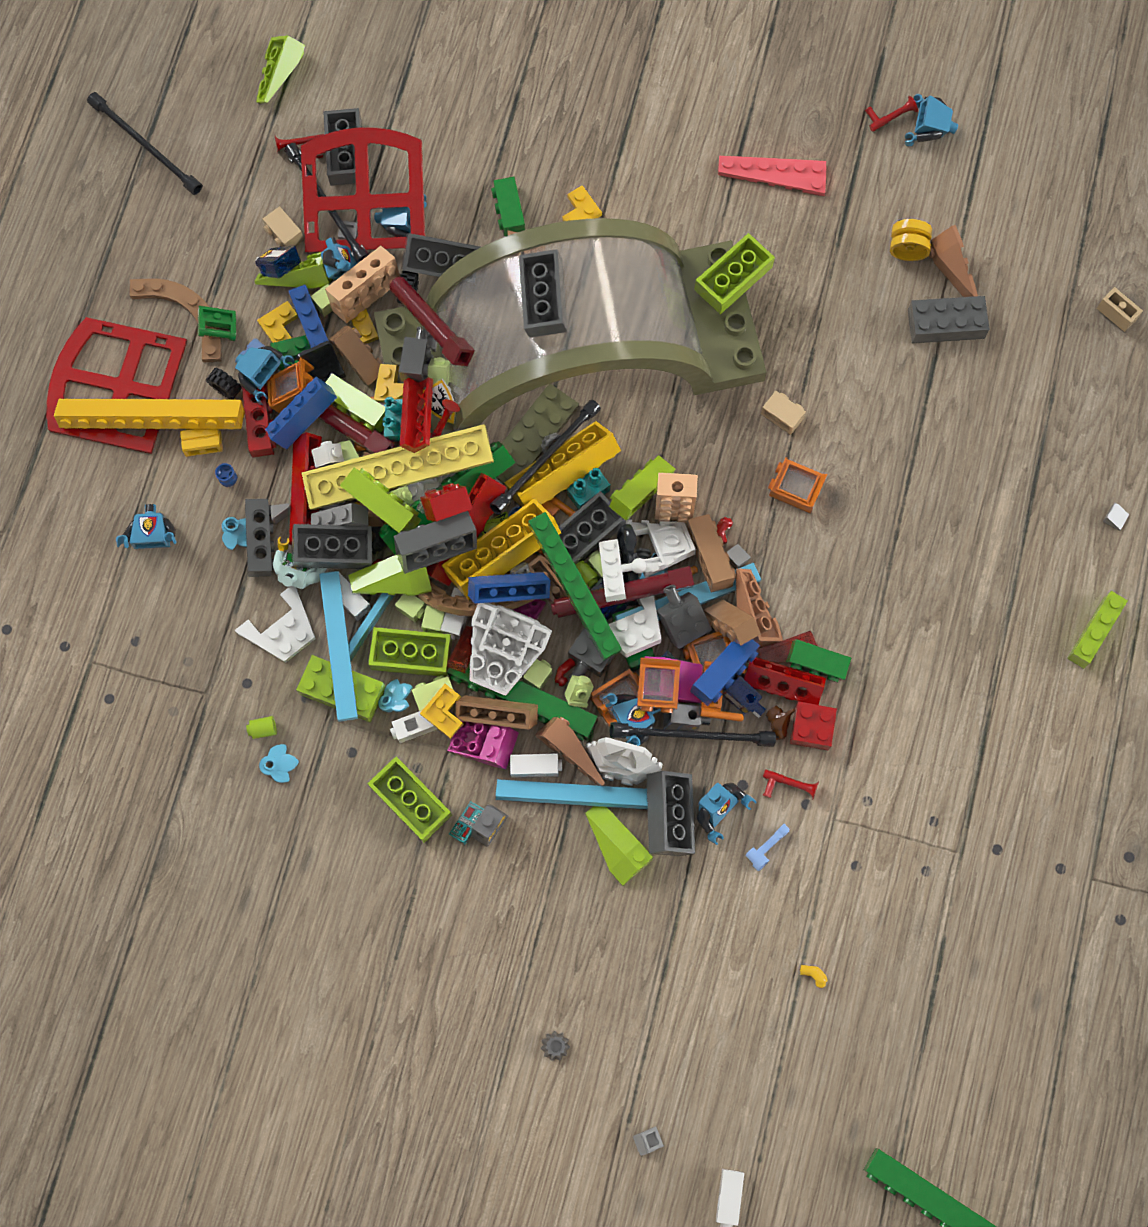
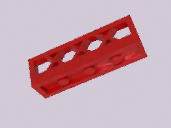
M430 377L419 383L410 378L404 380L400 447L413 453L430 445L433 379Z

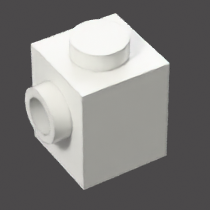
M332 441L322 442L320 447L312 449L316 468L344 462L340 443L332 444Z

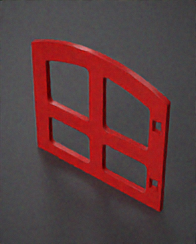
M360 127L331 132L301 145L306 253L322 252L328 248L325 243L326 240L319 239L318 213L320 211L356 210L358 237L355 241L359 245H363L366 250H376L380 246L384 249H404L406 237L372 238L370 213L372 209L409 207L411 234L425 236L421 139L390 129ZM369 144L395 147L408 152L409 191L407 193L370 194ZM354 145L356 194L318 197L316 157L333 149ZM307 165H312V176H307ZM309 222H314L315 233H309ZM346 239L336 240L339 245L348 246L352 251Z
M86 317L65 343L54 366L47 395L48 430L58 434L152 454L159 429H146L145 435L140 437L118 432V428H59L54 417L59 399H64L66 383L69 381L114 391L112 399H127L129 395L148 399H169L187 339ZM103 326L113 328L112 332H104ZM93 334L130 341L118 377L72 368L78 354ZM157 338L165 339V345L156 343ZM146 345L171 350L160 386L134 381L138 364Z

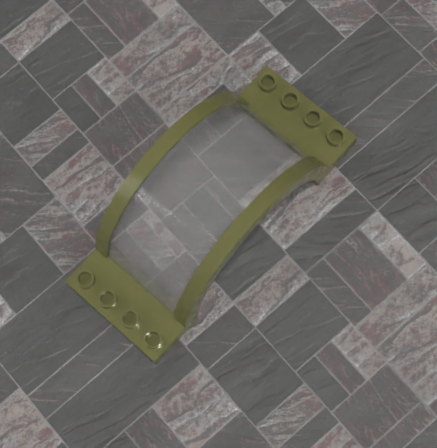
M579 219L547 224L511 234L491 242L457 261L437 279L426 301L458 337L464 338L475 350L468 367L452 365L450 362L448 386L451 388L454 402L459 405L460 411L456 412L455 423L447 422L441 435L481 425L496 409L526 392L556 381L589 373L620 369L665 371L686 380L691 385L693 395L765 381L767 372L746 292L722 314H719L694 290L696 279L733 247L732 240L680 251L678 244L669 234L649 224L624 219ZM558 249L563 261L568 332L529 338L524 330L519 255ZM405 306L374 312L384 364L398 365L400 367L404 338H416L417 327L419 326L423 330V326ZM438 343L436 352H431L433 359L441 357L448 360L442 354L443 348ZM398 375L397 383H402L400 375ZM432 413L430 433H433L440 421V418Z

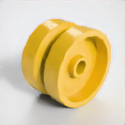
M917 219L897 221L892 226L891 255L904 261H919L927 258L931 251V225Z

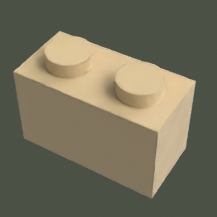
M280 206L263 218L264 230L269 236H274V241L279 248H287L290 251L304 240L302 231Z
M1115 287L1102 299L1096 308L1124 332L1143 312L1142 309Z
M777 391L772 394L761 411V415L790 435L802 422L806 413L801 405L794 404L785 394Z

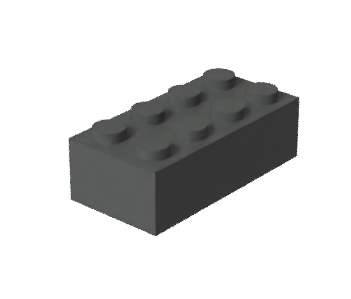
M359 108L323 111L325 134L343 129L362 127ZM354 145L326 152L327 176L330 186L356 184Z
M407 233L401 270L440 277L457 261L481 247ZM477 271L462 281L475 283Z
M558 249L519 255L525 332L529 338L568 332L563 261Z
M985 296L911 300L908 308L912 343L985 339L990 330Z
M601 491L559 526L561 531L559 537L575 565L580 561H584L599 548V542L609 540L619 531L621 526L626 524V520L609 507L611 502Z
M465 511L427 525H419L416 529L402 531L395 535L396 555L404 574L477 549L476 528L469 512Z
M293 525L292 568L364 569L371 566L372 526Z
M669 771L647 774L649 854L670 856L695 854L692 774Z

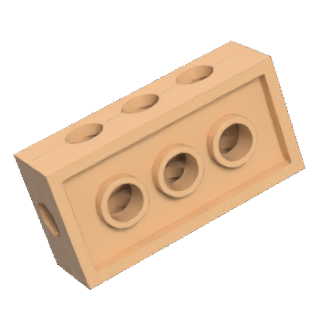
M380 246L325 288L332 311L346 324L356 318L361 311L370 307L377 299L383 297L390 290L392 280L400 277L395 257Z
M658 473L655 506L656 520L667 522L673 520L687 523L688 519L693 518L697 497L698 475Z

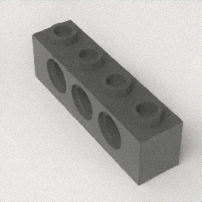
M245 499L248 577L271 576L272 570H274V559H271V552H274V541H270V534H273V523H269L271 505L268 504V499ZM256 517H262L264 521L258 523L254 519ZM257 535H263L265 539L259 541L255 537ZM264 553L266 557L259 559L256 557V554Z

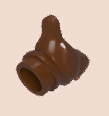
M776 705L766 713L765 716L771 722V729L776 734V740H783L787 737V728L795 709L783 712L782 708Z

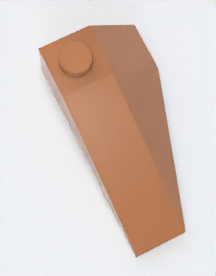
M953 225L931 240L929 257L933 259L934 264L963 297L978 296L971 274H968V259L963 258L961 248L964 247L956 225Z
M737 569V608L754 617L761 635L753 638V640L760 645L759 648L783 642L779 624L776 618L772 619L768 611L770 607L768 602H764L761 598V589L751 569Z
M553 717L535 734L551 750L558 753L562 752L564 760L572 765L576 764L578 766L577 769L596 785L603 786L605 784L576 734L569 727L570 723L563 717Z

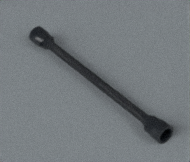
M93 92L88 96L87 103L97 112L101 111L108 115L131 135L139 144L178 176L184 183L183 187L191 194L197 195L202 190V183L194 176H188L169 161L161 152L114 113L102 96L97 92Z
M290 143L285 147L284 152L291 163L295 162L302 171L301 151L296 143ZM307 168V176H312L311 172ZM317 183L318 197H326ZM328 211L350 244L352 256L359 263L369 255L363 245H359L355 241L336 211Z
M589 400L580 411V415L574 423L525 472L512 488L490 503V508L494 513L501 515L511 504L512 497L584 421H589L601 410L596 401Z
M611 722L609 729L610 738L618 739L632 735L752 741L757 746L774 747L776 743L774 731H759V733L754 734L634 728L629 726L628 723Z

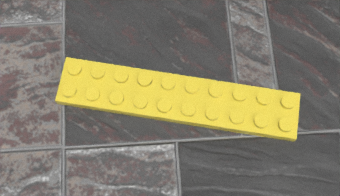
M483 424L430 438V445L416 453L402 447H396L302 472L309 508L310 510H315L356 499L340 486L354 467L359 471L363 468L375 477L374 482L378 480L391 490L493 463L494 459L486 426Z

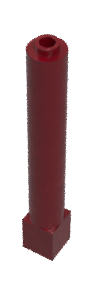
M396 277L390 283V291L443 348L442 354L452 365L468 367L475 352L474 348L464 338L458 337L405 278Z
M293 379L285 381L281 386L282 395L297 388V382ZM330 405L318 417L365 448L370 454L396 448L392 441L376 431H371L333 405Z
M688 566L667 571V573L625 582L626 599L606 602L604 588L591 590L590 592L598 607L604 608L665 593L664 589L669 585H675L676 590L679 591L692 588L695 584L691 568ZM568 596L554 599V603L551 604L552 613L557 615L558 618L577 614Z

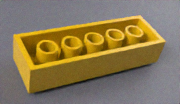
M595 421L572 436L512 497L513 500L523 507L535 498L542 505L546 501L553 499L561 491L568 489L577 479L584 478L590 470L599 468L602 463L615 457L621 451L613 433ZM534 463L504 482L508 491Z
M535 498L477 539V549L454 556L442 565L449 579L468 601L470 600L468 596L469 577L504 575L540 549L537 540L528 526L529 520L546 512L558 535L561 534L555 518Z

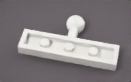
M618 539L599 542L606 602L626 599L622 572L634 571L635 573H643L647 568V564L644 559L636 558L632 563L621 565Z

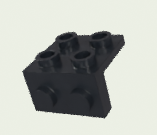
M331 341L322 342L315 347L302 351L296 356L298 362L300 357H302L314 367L313 370L308 372L313 378L318 377L326 382L331 374L340 379L346 377Z

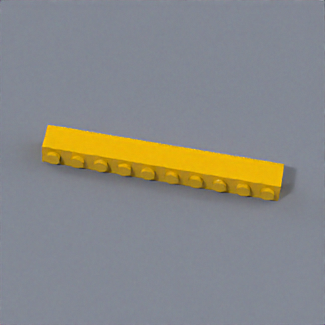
M59 399L54 417L59 428L231 430L242 428L245 411L241 400Z

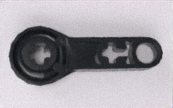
M624 524L617 533L619 550L622 555V565L632 563L637 558V553H634L637 541L636 534L630 524ZM634 571L622 572L624 583L639 579L638 573ZM637 600L625 602L627 606H635L639 603Z

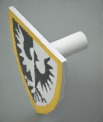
M443 379L433 384L431 413L440 419L445 408L442 401L444 399L454 401L451 388L446 385ZM456 412L451 414L447 422L455 423Z

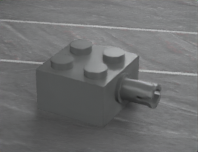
M421 326L417 327L416 338H404L399 367L402 383L407 378L418 383L428 378V365L431 359H433V355L431 354L432 348L429 347L427 340L428 332L424 327L423 331Z
M669 585L664 589L670 603L657 609L656 612L673 645L680 649L712 630L696 596L690 592L679 596L675 585Z
M585 627L568 651V658L578 663L569 676L570 679L572 675L584 676L587 670L601 678L615 657L614 655L603 661Z

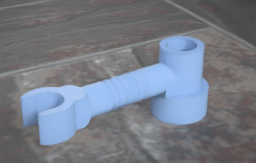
M785 824L758 850L753 847L745 855L753 863L752 866L757 871H760L769 862L764 854L789 832L790 829Z

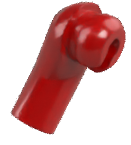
M727 517L721 518L717 524L716 532L718 536H721L723 545L727 543L725 531L733 525L732 519Z
M571 658L567 659L557 669L554 680L560 687L567 684L568 679L564 676L575 666V662Z

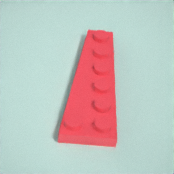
M719 156L718 175L755 183L764 182L768 183L769 186L779 185L789 190L793 188L803 190L802 192L825 196L826 161Z

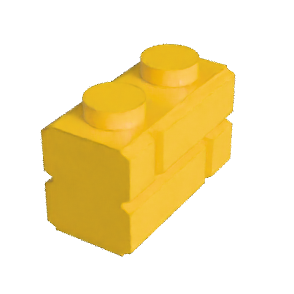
M185 429L180 431L182 451L186 457L223 452L220 429Z

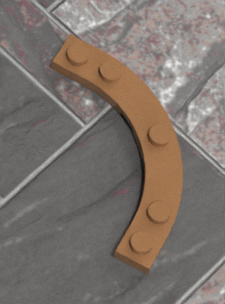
M130 279L131 299L158 298L171 302L175 301L185 308L196 319L197 323L199 306L209 307L197 293L179 283L164 279ZM205 326L208 329L220 330L218 327ZM205 335L201 337L202 361L222 362L221 338Z
M430 579L432 592L416 595L429 606L458 616H473L478 603L474 604L471 599L468 601L463 596L455 595V597L447 595L446 591L438 588ZM534 599L489 603L513 610L534 601Z

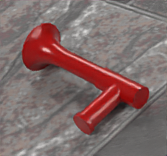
M908 96V101L905 105L880 119L872 107H868L865 112L873 121L869 127L874 132L908 111L917 113L918 107L915 100Z
M324 134L287 140L279 139L275 136L277 153L290 143L302 145ZM323 154L317 156L316 158H317V159L322 158V157H323Z
M449 399L442 401L445 407L444 412L433 433H430V438L441 436L451 414L460 411V407L456 402Z
M765 769L763 778L769 780L763 796L771 798L775 783L778 782L806 791L812 796L813 800L819 781L815 784H808Z

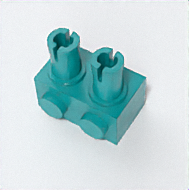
M387 397L384 400V403H386L384 404L385 417L383 419L385 422L383 423L384 437L392 442H399L403 399Z
M593 468L584 478L577 479V481L570 485L567 489V495L579 510L598 492L601 491L604 495L610 492L611 485L598 468Z

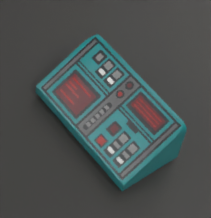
M470 801L449 835L466 845L471 837L472 827L484 809Z

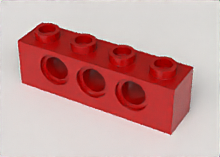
M265 383L261 390L257 389V391L264 392L268 397V389ZM242 387L249 453L252 458L274 455V448H277V444L270 439L266 431L269 423L273 421L270 418L273 409L269 406L268 400L264 396L259 398L262 399L263 405L254 403L256 400L255 395H251ZM258 416H264L262 420H256ZM266 433L264 437L258 438L259 434Z
M756 657L752 662L749 661L744 677L747 683H743V685L766 691L772 695H780L788 700L819 705L826 678Z

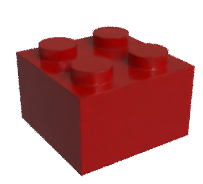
M450 483L442 486L443 490H429L425 492V496L420 497L426 518L431 521L437 522L473 509L466 486H459V484Z
M798 702L795 706L790 744L829 751L832 747L837 708Z

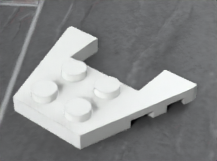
M631 519L626 521V524H630L633 527L636 536L649 534L658 556L644 559L647 564V568L643 572L645 577H649L695 555V547L684 522L660 521V524L649 523V520H642L641 523L632 522Z
M294 586L288 587L280 594L292 610L260 634L249 620L235 630L238 635L246 638L285 663L316 639L298 590Z
M654 596L637 599L644 610L608 624L622 648L620 653L625 657L661 643Z

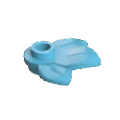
M234 517L226 518L222 522V530L224 532L222 541L224 545L230 550H233L237 544L247 547L245 518L240 520ZM232 525L235 528L229 529L228 526Z
M398 679L391 681L386 686L384 695L378 702L379 708L385 712H401L407 709L409 703L405 699L413 687L406 683L400 684Z
M284 744L272 747L268 756L262 758L259 763L260 771L265 775H271L274 781L279 783L289 782L288 772L293 770L299 763L294 756L286 754L287 748ZM271 762L273 767H266V763Z

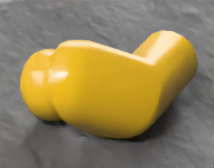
M800 966V975L812 976L818 988L826 986L827 976L819 967Z

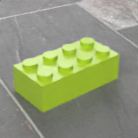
M748 233L696 279L694 290L719 314H722L773 268L775 257Z
M354 467L340 486L398 533L415 529L421 521L418 517L419 512L407 503L404 506V500L393 492L389 494L390 489L378 480L374 482L375 477L363 468L359 471Z
M373 627L368 665L371 670L446 677L448 676L447 671L449 669L452 647L451 635Z
M312 655L296 691L301 696L336 709L331 663ZM352 670L358 718L371 723L378 707V702L386 687L383 682Z
M397 756L367 783L423 843L453 816L444 804Z

